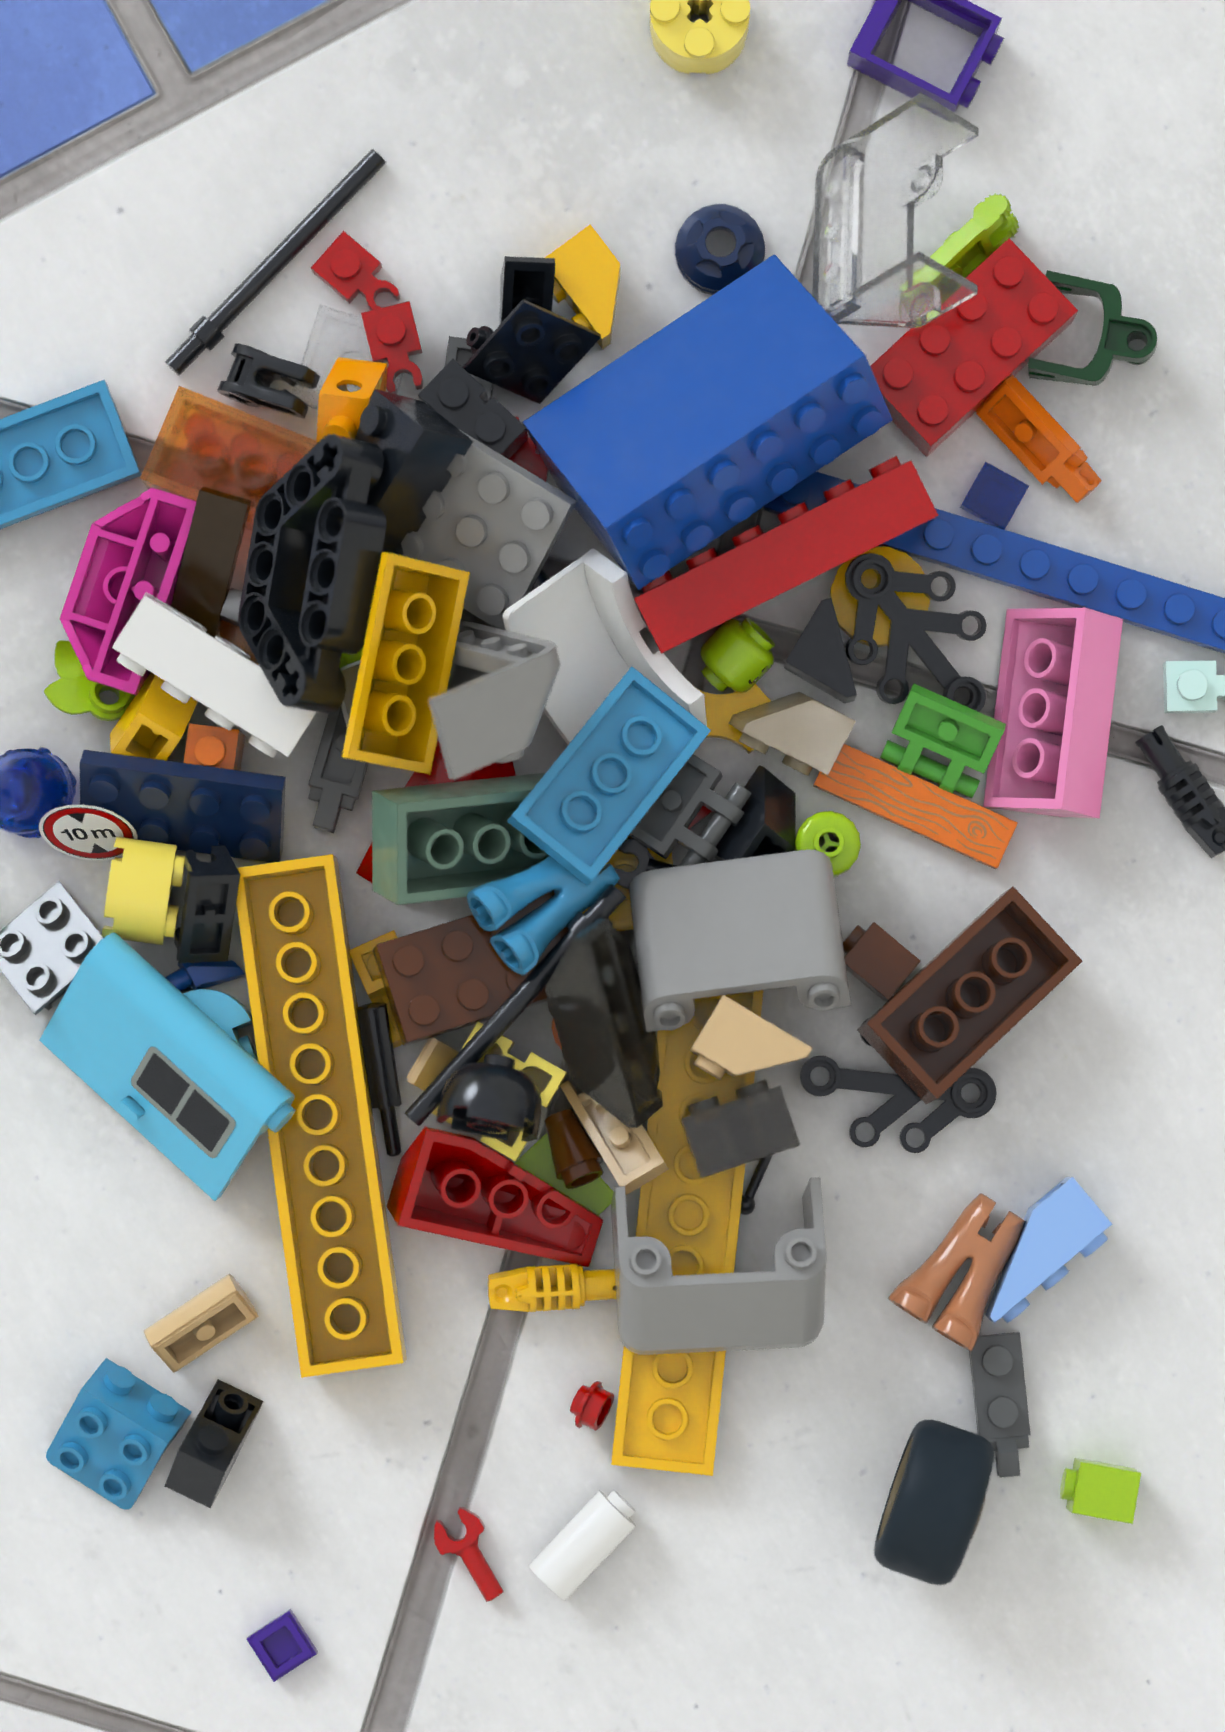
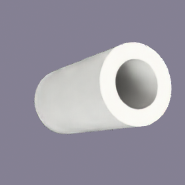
M599 1490L529 1564L530 1569L552 1592L566 1601L636 1527L635 1523L630 1519L636 1511L615 1490L608 1496Z

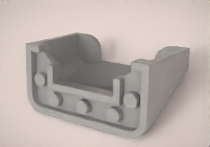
M799 850L654 869L640 873L631 881L629 888L643 1014L647 1032L675 1030L690 1022L695 1012L694 999L796 986L800 1002L806 1007L824 1011L851 1006L833 868L830 858L823 852Z

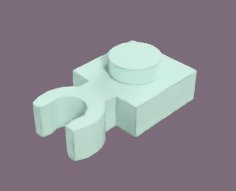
M1216 660L1166 661L1163 663L1164 713H1215L1217 711V698H1223L1225 701V674L1217 675Z

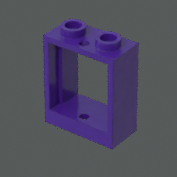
M876 0L849 51L847 66L951 119L959 105L968 109L981 84L980 80L974 78L982 61L989 65L992 64L1004 40L1003 37L997 35L1002 18L967 0H907L979 37L949 94L874 55L903 1Z

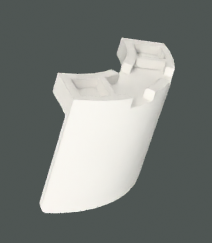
M594 548L504 611L503 622L506 631L550 641L556 645L560 668L545 705L544 713L568 745L631 667H634L707 726L704 694L675 668L664 653L661 654L659 650L653 654L639 633L646 625L633 598L627 572Z

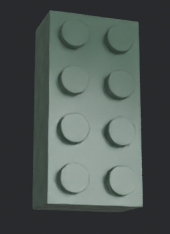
M545 773L373 790V891L397 905L467 897L468 892L480 885L510 877L549 857L547 853L507 822Z

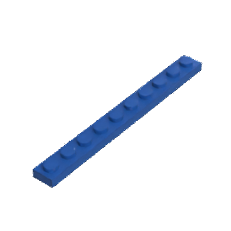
M816 471L795 485L791 490L765 505L763 510L779 515L805 502L810 511L827 502L823 492L846 480ZM853 483L855 488L860 486L859 484ZM936 509L939 516L879 545L880 547H891L918 559L1076 608H1088L1123 619L1124 623L1225 654V598L939 509Z

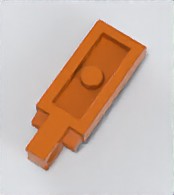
M1014 375L1007 378L976 410V414L1042 485L1045 482H1049L1055 488L1061 486L1078 503L1101 483L1102 480L1091 466L1085 462L1088 458L1084 451L1080 450L1081 447Z

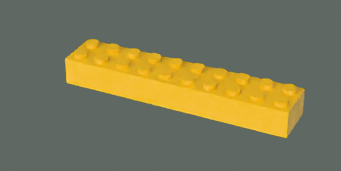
M333 854L239 867L237 869L240 873L236 904L258 1062L295 1095L291 1104L295 1109V1113L278 1132L274 1133L270 1128L267 1131L301 1378L404 1363L407 1360L373 1111L356 1009L358 1003L338 859Z

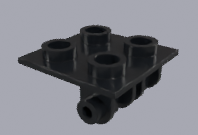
M523 299L494 332L487 326L474 327L469 331L466 343L471 347L473 356L464 364L463 368L469 374L541 404L596 344L601 335Z

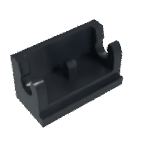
M225 845L211 847V862L198 860L193 850L186 852L184 865L188 874L181 926L176 929L174 944L177 948L176 959L179 964L228 961L240 873Z

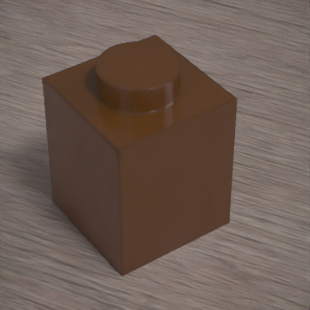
M875 922L866 931L857 925L843 942L844 953H846V970L884 1002L891 998L921 962Z

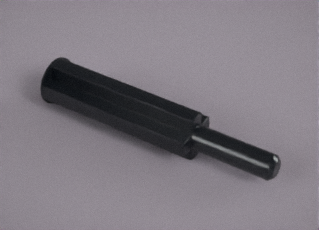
M381 1002L368 1003L356 1009L372 1109L379 1108L386 1154L393 1157L400 1155L402 1152L395 1106L402 1105L387 1004Z

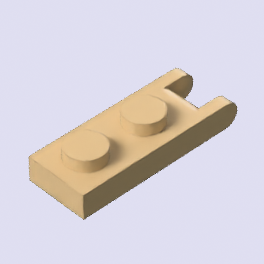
M600 1060L594 1065L602 1081L577 1095L573 1084L568 1080L562 1083L560 1087L619 1187L625 1186V1194L628 1195L669 1169L603 1060Z

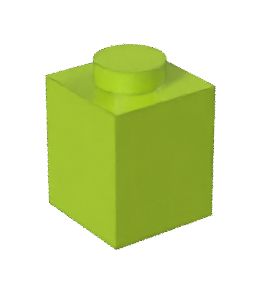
M1074 1458L1073 1469H1064L1060 1499L1067 1500L1066 1509L1071 1513L1133 1524L1141 1472L1135 1468Z

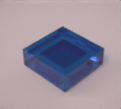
M985 462L960 508L994 527L1005 530L1029 485Z

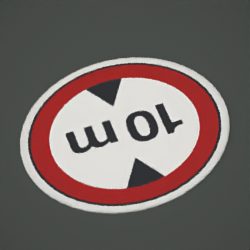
M66 805L52 809L41 818L39 823L40 834L51 847L66 855L84 860L106 861L115 859V857H123L124 848L114 847L116 836L138 839L134 827L125 818L110 810L90 805Z

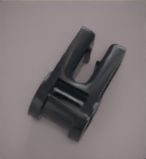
M236 343L231 353L235 359L226 381L220 382L217 391L227 398L248 406H261L305 419L308 405L302 399L286 389L280 391L271 388L270 385L274 380H281L287 382L292 387L299 385L313 389L317 387L320 375L304 365L274 357L256 348Z

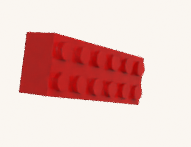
M895 456L869 469L872 480L855 488L851 479L823 492L827 500L826 503L809 511L805 502L777 515L781 523L780 526L763 533L760 525H757L731 538L736 548L718 556L713 547L685 561L690 571L673 579L668 570L664 575L642 588L644 594L634 598L661 654L939 516L912 460L901 465L898 457Z

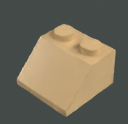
M723 995L691 1047L690 1052L698 1056L694 1062L695 1066L720 1080L725 1072L735 1077L802 1060L809 1056L813 1048Z

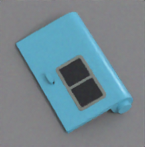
M115 932L110 933L99 941L85 957L39 1039L42 1044L214 1201L222 1196L258 1137L269 1128L274 1133L278 1132L295 1113V1109L291 1106L295 1095Z

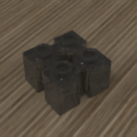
M763 1080L736 1089L735 1092L738 1098L736 1101L720 1106L718 1098L715 1096L686 1106L689 1116L680 1119L699 1178H704L800 1145L781 1086L769 1089L767 1081Z

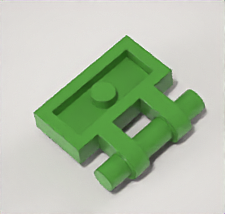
M913 683L892 730V734L908 740L909 743L907 747L887 740L880 758L897 765V769L909 775L913 772L938 783V787L950 793L956 791L972 799L980 780L963 773V770L967 766L983 774L985 773L1004 733L1006 724ZM923 748L951 759L948 766L922 755Z

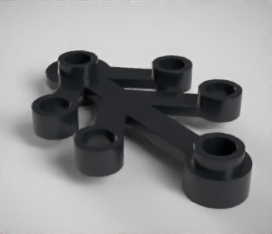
M874 553L860 555L851 561L845 573V585L849 594L857 600L854 635L847 641L845 646L847 658L852 663L858 665H867L873 662L878 654V646L873 639L878 606L890 620L885 674L878 680L876 685V693L880 700L889 704H898L906 699L909 693V685L905 676L910 646L943 687L942 696L955 701V691L959 687H965L970 693V699L964 706L980 712L986 702V692L983 685L975 678L961 677L925 631L956 634L959 638L967 641L978 640L986 631L984 616L977 611L971 610L952 614L907 609L894 592L924 593L932 601H946L955 592L956 584L954 578L944 571H935L928 575L894 571L891 563L885 557ZM867 569L874 570L878 577L877 584L870 589L866 588L861 582L862 573ZM937 577L944 578L947 583V590L941 596L935 595L931 590V583ZM968 616L974 617L978 623L977 631L972 635H967L962 629V622ZM859 640L866 641L870 647L869 655L864 659H858L853 652L854 645ZM895 679L899 682L901 690L897 697L891 699L886 696L884 687L889 680Z
M860 1034L862 1041L866 1045L871 1046L867 1042V1040ZM826 1056L810 1058L803 1064L800 1070L802 1087L814 1096H827L833 1093L836 1088L894 1095L868 1117H861L853 1121L849 1128V1136L851 1141L859 1147L873 1146L879 1140L880 1133L921 1101L919 1096L897 1073L888 1074L839 1068L833 1059ZM815 1067H824L829 1072V1081L824 1086H816L810 1079V1073ZM970 1068L937 1099L945 1100L921 1123H909L902 1128L899 1134L901 1146L908 1152L920 1153L929 1146L934 1135L958 1116L978 1118L985 1115L993 1107L996 1100L997 1092L993 1079L981 1069ZM968 1083L975 1084L980 1091L979 1098L974 1103L966 1102L961 1096L963 1086ZM862 1122L869 1123L874 1129V1136L868 1142L858 1140L855 1135L856 1127ZM912 1128H918L924 1134V1142L917 1148L909 1146L906 1142V1133Z

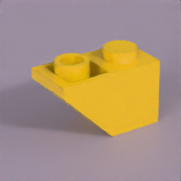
M590 224L545 258H555L553 299L557 303L565 299L576 314L570 318L571 321L600 333L601 338L597 343L603 350L611 344L621 275L620 263Z
M151 672L138 695H135L110 733L111 753L167 761L181 740L198 701L190 697L186 704L174 698L160 688L164 680Z

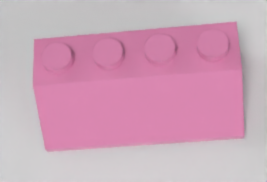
M1088 608L1007 609L994 719L1005 723L1006 727L988 765L983 807L1056 817L1100 818L1123 619Z

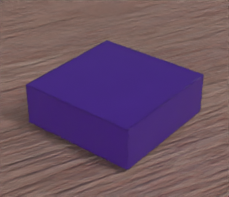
M291 1609L246 1638L273 1682L318 1653Z

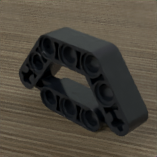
M328 434L280 478L258 502L238 613V625L283 706L328 714L336 712L341 706L346 692V681L339 668L341 654H356L364 646L386 533L384 512L377 506L367 504L369 490L380 479L384 465L381 448L375 443L336 434Z

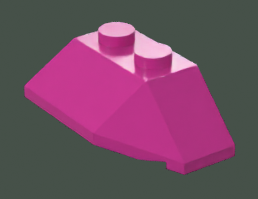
M150 488L140 494L139 497L118 507L91 524L60 616V621L88 680L136 696L138 695L151 672L146 670L144 675L140 676L127 669L116 660L120 653L113 649L112 646L146 592L171 606L196 501L156 488Z

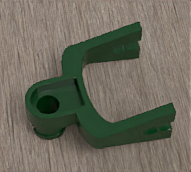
M1047 270L1046 277L1061 293L1099 298L1104 310L1103 330L1098 349L1086 367L1079 369L1029 358V378L1096 386L1107 377L1113 359L1140 365L1151 358L1157 348L1156 330L1146 320L1122 316L1121 294L1115 285ZM1140 339L1146 343V346L1141 350L1135 351L1129 348L1128 344L1132 340Z

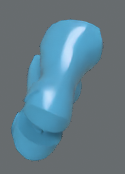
M549 856L534 866L510 877L476 887L468 892L467 903L479 926L485 931H494L535 899L554 890V896L490 938L491 945L502 961L514 972L525 975L536 965L549 943L579 911L584 912L610 884L615 886L620 877L612 864H607L594 880L586 886Z

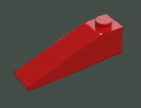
M429 1127L423 1128L400 1159L386 1206L398 1226L571 1264L577 1263V1265L585 1267L590 1266L603 1224V1219L599 1215L475 1138Z

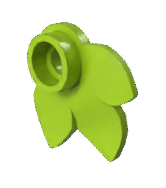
M60 640L56 643L54 665L61 679L54 681L44 690V694L51 704L58 710L71 715L90 712L100 720H119L135 695L88 680L70 641ZM104 691H112L117 695L118 701L110 705L105 704L101 701L99 695Z

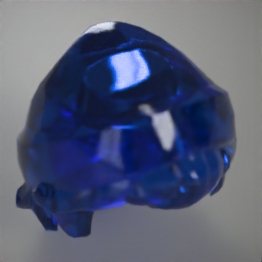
M48 748L8 750L0 756L1 830L26 838H40L39 823L41 818L52 809L73 805L77 780L68 765L56 755H52Z

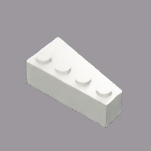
M146 592L112 646L113 649L120 653L116 660L140 676H143L146 670L160 677L164 680L160 688L179 701L187 704L190 697L202 703L208 707L204 715L221 727L230 731L233 725L236 724L252 734L248 742L268 756L274 758L279 751L289 757L315 716L316 711L283 706L260 665L249 660L251 658L250 655L218 635L214 638L207 634V629L203 625Z

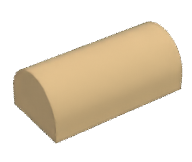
M228 1274L145 1329L144 1334L150 1347L175 1373L259 1316L239 1283L231 1274Z

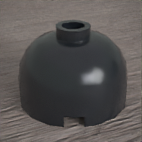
M486 1054L484 1063L466 1064L455 1070L447 1080L440 1097L437 1122L442 1124L451 1117L453 1118L451 1128L454 1130L498 1140H507L509 1131H523L521 1141L537 1140L542 1100L538 1086L531 1077L522 1071L514 1069V1059L502 1055Z

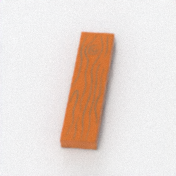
M846 744L843 745L830 773L826 775L819 772L813 785L815 788L995 870L998 868L1018 824L1011 819L954 793L943 790L919 777L900 771L897 767Z

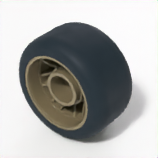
M932 1419L923 1420L916 1424L900 1459L876 1536L874 1556L883 1567L935 1585H944L953 1580L976 1531L992 1472L994 1448L986 1438Z

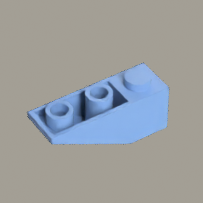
M1067 1176L1028 1209L1019 1240L1005 1264L985 1315L990 1321L995 1323L1001 1317L1006 1323L1012 1321L1030 1305L1025 1298L1039 1285H1042L1045 1290L1054 1286L1069 1272L1064 1264L1079 1252L1086 1258L1107 1241L1108 1238L1103 1232L1112 1223L1073 1177Z

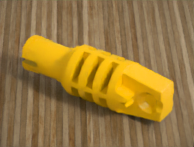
M574 1263L567 1265L526 1266L489 1274L488 1299L490 1308L523 1312L580 1309V1306H585V1301L616 1299L615 1269L583 1271L582 1266Z

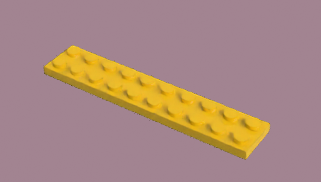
M764 990L725 995L761 1017ZM723 995L694 999L695 1012L690 1022L675 1030L657 1031L647 1134L669 1170L641 1186L635 1237H653L667 1247L671 1256L672 1276L734 1273L755 1071L735 1077L725 1072L722 1079L719 1080L695 1066L694 1062L698 1056L690 1052L691 1047ZM624 1346L611 1465L713 1476L726 1351L639 1355L629 1351Z

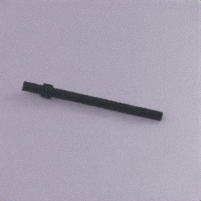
M371 149L208 318L202 316L189 329L191 335L165 361L170 369L180 376L206 348L211 351L224 338L222 331L386 164L385 160L375 150Z
M610 884L584 914L579 911L566 925L569 931L406 1110L405 1115L420 1127L439 1106L445 1083L454 1071L466 1064L477 1063L584 944L589 947L603 932L599 927L626 898L614 885Z

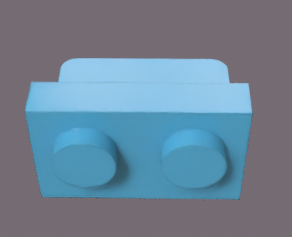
M105 1358L81 1388L46 1452V1459L50 1464L105 1499L127 1510L137 1501L163 1453L180 1432L191 1411L177 1403L171 1396L161 1393L137 1378L128 1369L118 1366Z

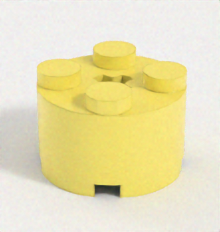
M651 0L650 33L652 43L659 57L674 70L690 74V72L717 73L731 65L741 54L748 34L750 18L749 0ZM696 14L700 16L705 14L708 16V22L705 23L702 19H698L693 23L691 22V15Z
M116 836L114 847L124 848L123 858L115 857L111 861L104 917L114 918L113 927L104 926L102 928V937L115 932L123 940L163 945L164 937L174 938L179 906L171 905L170 897L172 886H182L185 856L176 854L177 845Z

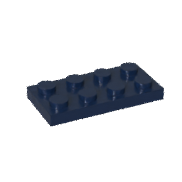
M83 750L80 760V805L104 808L122 816L134 827L138 840L177 845V850H193L196 853L211 854L212 846L225 845L230 856L233 858L270 863L280 862L283 852L286 777Z

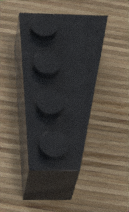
M374 389L368 406L362 412L360 426L354 439L375 443L381 448L384 458L383 471L378 482L369 490L367 504L381 508L385 514L386 533L382 552L402 556L404 553L401 542L406 534L413 531L418 532L427 516L422 509L434 490L442 492L451 479L452 475L447 468L456 454L465 456L474 441L424 401Z

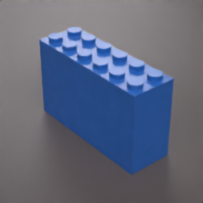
M774 254L522 423L527 428L530 438L556 485L563 493L577 500L574 507L619 566L627 572L629 579L636 588L640 590L698 550L706 547L710 542L738 523L749 518L753 513L783 493L791 490L795 485L825 465L833 462L837 457L868 436L876 433L893 419L866 355Z

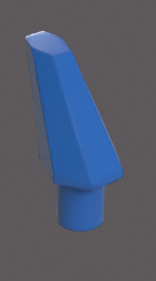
M233 960L178 963L179 969L165 978L181 992L189 986L193 990H199L244 977L245 973Z

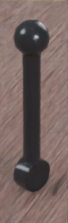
M777 1116L770 1122V1131L772 1133L746 1192L742 1195L740 1214L748 1215L755 1209L754 1196L781 1136L786 1135L790 1130V1122L783 1116Z

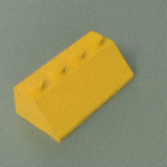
M382 552L342 754L343 758L431 774L438 734L428 699L447 692L470 572Z

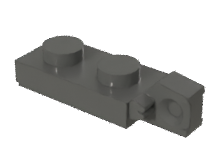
M341 706L336 712L328 714L308 784L311 787L308 799L319 802L313 826L316 829L330 833L335 832L341 808L353 811L355 801L359 799L369 764L368 762L342 757L347 727Z
M1020 1333L978 1336L973 1350L969 1351L977 1434L986 1438L994 1448L997 1476L1000 1478L1020 1476L1018 1449L1029 1448L1028 1435H1031Z

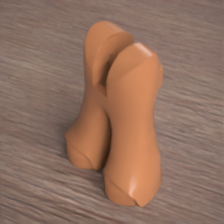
M982 1193L965 1208L932 1255L915 1272L903 1280L888 1297L892 1303L903 1311L927 1324L946 1288L963 1263L970 1258L972 1263L966 1275L932 1325V1329L969 1351L973 1350L980 1334L984 1311L993 1287L1011 1256L1025 1223L1024 1219L1009 1211L1002 1223H999L992 1231L994 1236L991 1241L979 1235V1230L981 1227H986L990 1217L989 1214L997 1203Z

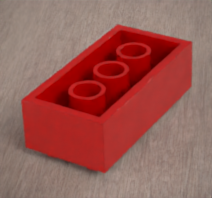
M1010 238L870 366L891 414L892 421L926 457L968 420L1007 378L1012 375L1015 376L1029 363V358L1034 359L1072 323L1078 312L1074 305Z

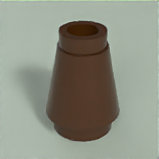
M571 1109L559 1111L545 1119L544 1123L547 1127L556 1178L563 1180L567 1189L581 1187L603 1175L604 1172L600 1165L603 1158L578 1119L575 1118Z

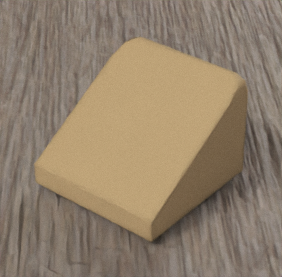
M433 1037L429 1038L406 1077L408 1079L407 1082L424 1091L459 1052Z

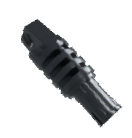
M1160 725L1153 732H1149L1137 740L1135 744L1137 747H1140L1161 780L1157 782L1159 785L1158 790L1163 794L1166 802L1171 806L1184 829L1209 857L1213 858L1225 851V807L1216 796L1213 788L1208 784L1205 776L1200 772L1197 764H1193L1191 760L1185 762L1165 732L1164 726Z

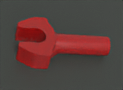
M460 1507L458 1515L466 1527V1535L461 1539L452 1538L442 1521L437 1520L434 1527V1542L441 1555L452 1553L461 1557L485 1601L488 1602L504 1591L478 1547L479 1535L484 1531L485 1525L477 1514L464 1507Z

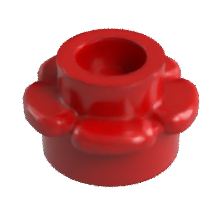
M596 1381L590 1388L582 1385L577 1391L570 1407V1412L577 1415L575 1418L576 1427L581 1428L585 1425L596 1431L607 1418L614 1401V1394L603 1389L602 1382Z

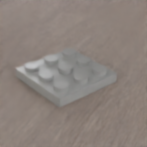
M463 432L474 442L465 456L456 454L447 468L452 475L451 479L442 492L434 490L422 509L427 516L418 532L413 531L406 534L401 542L404 553L402 556L470 572L463 608L493 627L505 630L503 622L504 611L530 593L577 500Z

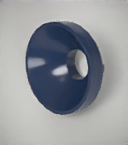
M713 204L695 211L683 223L675 242V259L683 278L692 287L710 295H714L762 263L765 258V242L756 221L747 212L728 204ZM725 230L731 233L736 241L733 252L725 257H717L711 254L705 244L711 232Z

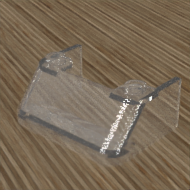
M922 92L832 149L824 157L817 170L812 296L837 324L919 328L978 294V285L921 252L913 255L914 208L927 199L932 198L939 191L943 180V158L979 136V128Z

